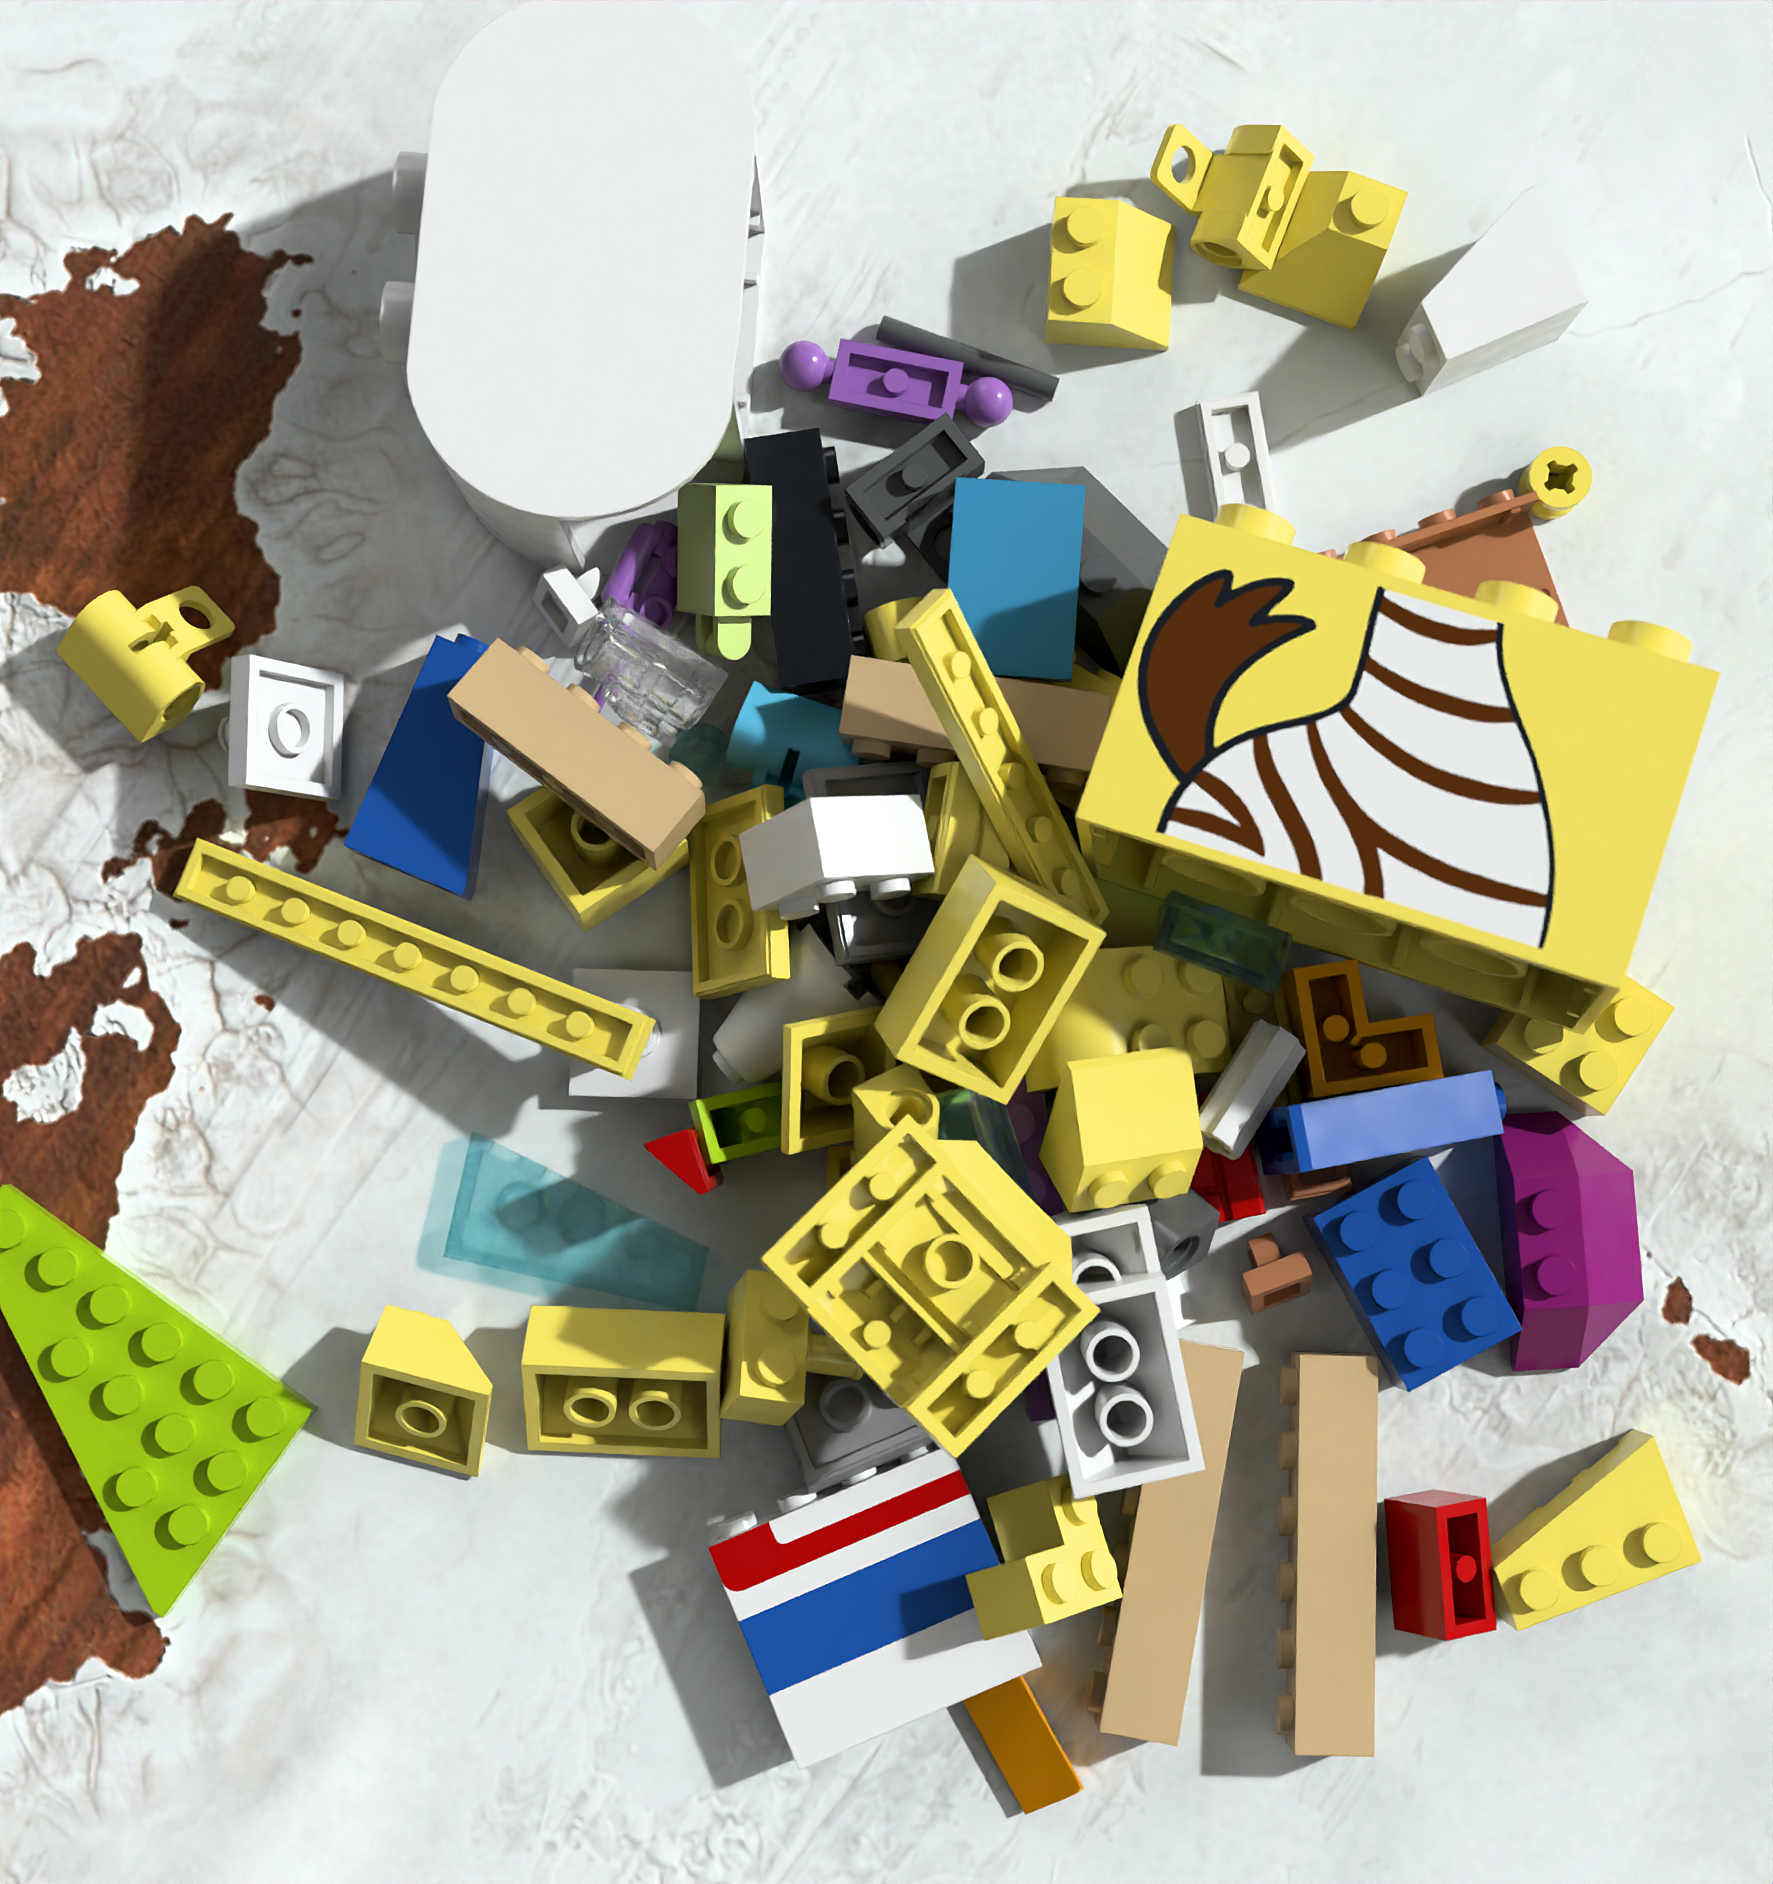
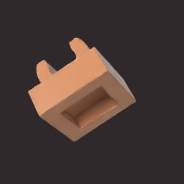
M1272 1232L1247 1241L1250 1249L1247 1251L1253 1269L1242 1273V1294L1251 1315L1311 1293L1312 1271L1303 1251L1282 1258Z

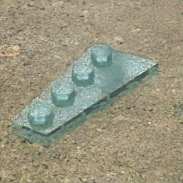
M472 1131L443 1257L695 1312L710 1248L476 1131Z

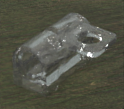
M609 595L580 641L573 663L577 671L603 686L602 698L621 719L669 748L674 746L677 739L661 722L680 732H685L692 728L705 713L729 676L711 657L703 654L697 648Z

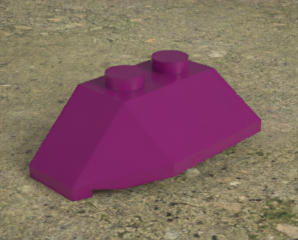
M1558 1111L1506 1114L1502 1120L1504 1133L1493 1135L1505 1294L1509 1305L1523 1330L1509 1337L1511 1368L1514 1372L1579 1368L1644 1301L1633 1170Z

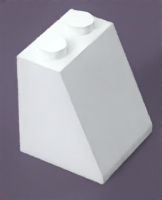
M1536 185L1525 189L1421 301L1398 338L1399 346L1396 347V358L1399 368L1408 382H1416L1422 397L1557 341L1589 302Z

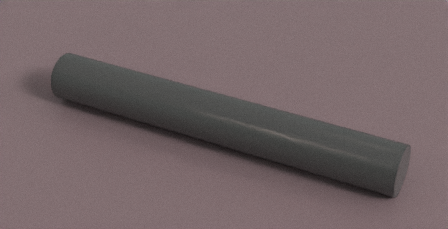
M886 315L883 316L877 332V340L913 353L964 362L963 371L980 377L997 378L1010 388L1052 402L1060 378Z

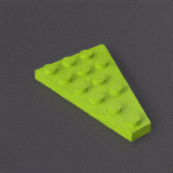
M2 1184L0 1187V1309L152 1611L164 1618L174 1609L318 1406L11 1184Z

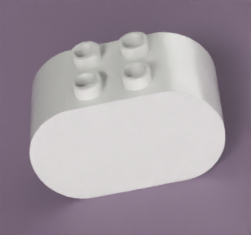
M528 0L485 25L467 42L451 63L440 83L432 105L428 153L401 151L398 154L393 178V218L397 233L415 235L416 277L415 283L387 281L380 309V348L385 362L403 363L405 396L407 399L412 400L419 422L429 441L481 523L504 545L534 563L551 569L563 562L570 573L575 575H582L597 567L602 575L606 577L610 576L638 525L642 523L655 525L658 519L671 522L678 527V489L686 483H743L747 457L744 439L748 438L767 228V205L761 179L757 145L756 111L749 82L729 48L704 24L674 6L659 0Z

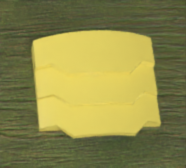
M909 1114L883 1137L759 1259L785 1290L874 1383L942 1450L955 1459L1101 1311L1072 1282L1071 1238L1029 1198L976 1141L934 1140Z

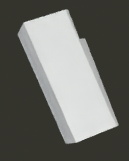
M1146 1204L1117 1205L1108 1209L1097 1208L1069 1213L1066 1210L1050 1217L1071 1238L1072 1282L1101 1310L1045 1367L1074 1499L1204 1471L1205 1466L1167 1283L1159 1264L1148 1206Z

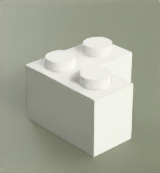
M920 795L808 798L739 834L752 912L779 910L780 919L783 920L812 916L819 913L818 903L846 900L856 896V891H870L872 900L901 897L911 892L909 883L934 873Z

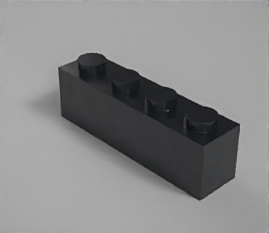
M820 428L746 438L744 443L751 484L772 486L770 614L782 690L803 696L846 689L851 655L867 657L863 630L851 632L847 608L859 606L854 569L841 570L838 546L849 545V536L844 507L832 509L828 485L840 484L835 446L822 448Z

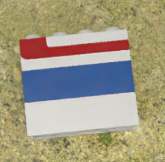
M935 1442L900 1456L899 1460L878 1469L874 1467L841 1481L840 1485L822 1493L816 1494L815 1492L811 1494L807 1487L789 1493L777 1500L780 1507L779 1511L756 1520L753 1511H748L728 1519L717 1526L721 1536L713 1538L708 1546L799 1770L1042 1667L1039 1654L1028 1629L984 1641L965 1575L999 1565L1000 1562L957 1459L950 1457Z

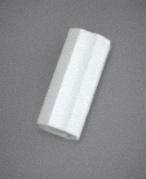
M1262 1019L1253 1024L1198 1110L1202 1141L1206 1148L1231 1160L1238 1159L1306 1053V1050L1300 1045L1298 1038L1281 1026L1272 1025Z

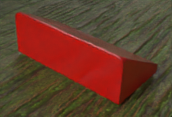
M695 1126L643 1144L647 1151L699 1195L722 1185L723 1180H725L720 1165L705 1166L698 1141L699 1135Z

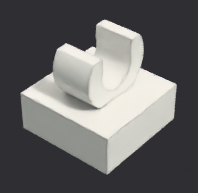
M562 562L541 575L533 594V602L567 649L589 636L599 615V611L596 608L603 604L601 593L607 580L597 567L585 572L575 580Z

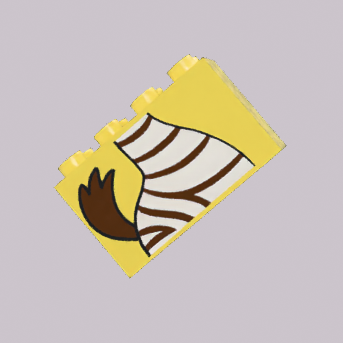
M1237 503L1221 505L1214 523L1181 513L1075 816L1082 855L1093 878L1347 960L1358 959L1359 964L1584 1035L1622 989L1721 672L1688 663L1693 648L1692 643L1680 633L1664 626L1637 620L1616 621L1611 625L1606 639L1554 623L1558 610L1556 602L1542 592L1521 584L1496 580L1485 581L1479 584L1474 599L1421 584L1426 571L1423 563L1414 556L1391 546L1374 542H1354L1348 545L1342 561L1291 546L1295 536L1294 527L1282 517L1258 507Z

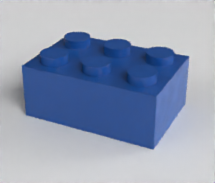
M1412 1156L1353 1188V1190L1302 1216L1306 1227L1394 1387L1410 1392L1523 1330L1428 1156Z

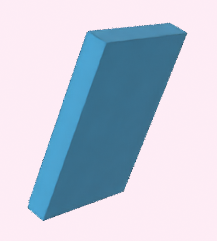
M956 477L948 588H950L993 677L1072 682L1086 485Z

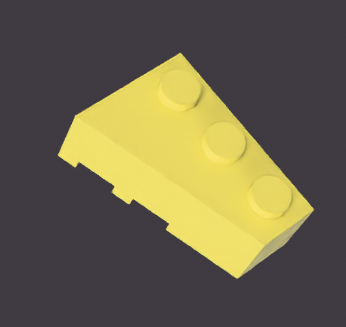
M1634 1429L1630 1430L1617 1441L1618 1445L1591 1468L1583 1469L1571 1479L1572 1483L1544 1507L1539 1506L1490 1546L1494 1600L1501 1620L1517 1631L1702 1562L1653 1435Z

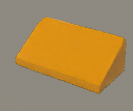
M1023 1675L962 1700L1025 1815L1071 1797L1084 1789L1078 1773Z

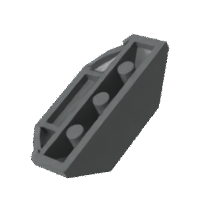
M1084 466L991 472L985 479L1086 485L1075 642L1104 670L1123 680L1168 548ZM954 507L949 511L947 517L952 522Z

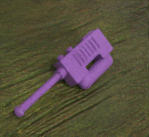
M657 519L655 525L651 523L638 525L602 590L601 600L609 608L604 619L625 633L620 640L622 645L594 696V699L600 706L598 713L601 712L632 651H637L640 643L654 646L661 639L662 632L671 623L674 608L677 604L678 527L671 522Z

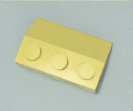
M531 1305L521 1361L528 1450L721 1458L723 1418H719L726 1329L725 1314L694 1311L674 1312Z

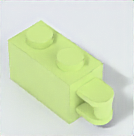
M686 483L678 489L677 611L696 614V644L699 650L707 656L730 660L742 658L748 652L751 645V616L770 615L772 486Z

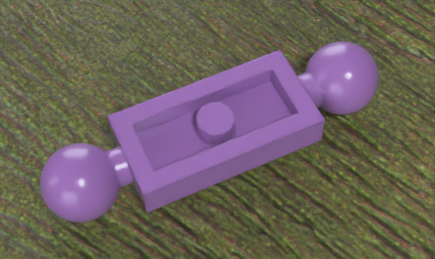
M841 338L836 359L827 358L826 353L819 345L804 340L790 344L783 351L779 360L780 375L783 381L794 390L811 391L822 383L831 384L828 405L925 425L931 424L945 412L953 420L955 409L964 410L966 416L974 424L985 428L995 427L1003 423L1009 417L1013 407V397L1010 389L1003 381L997 378L982 377L970 385L960 384L964 362Z

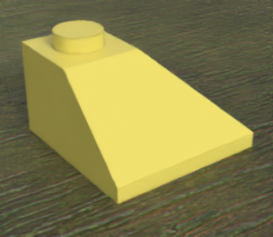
M1309 171L1271 271L1244 269L1237 289L1354 331L1388 250L1408 192L1351 171Z
M885 1004L783 1025L782 1152L791 1155L854 1139L852 1088L896 1068V1058L873 1026Z
M386 1304L361 1361L354 1444L478 1477L482 1466L493 1385L448 1320L429 1316L424 1312L411 1311Z

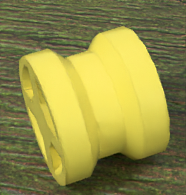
M1566 446L1551 447L1542 451L1524 470L1518 483V496L1536 491L1539 500L1528 511L1533 516L1544 520L1558 519L1567 515L1588 494L1592 484V470L1587 459L1577 450ZM1549 472H1550V473H1557V474H1561V475H1559V476L1557 477V476L1548 475V474H1549Z

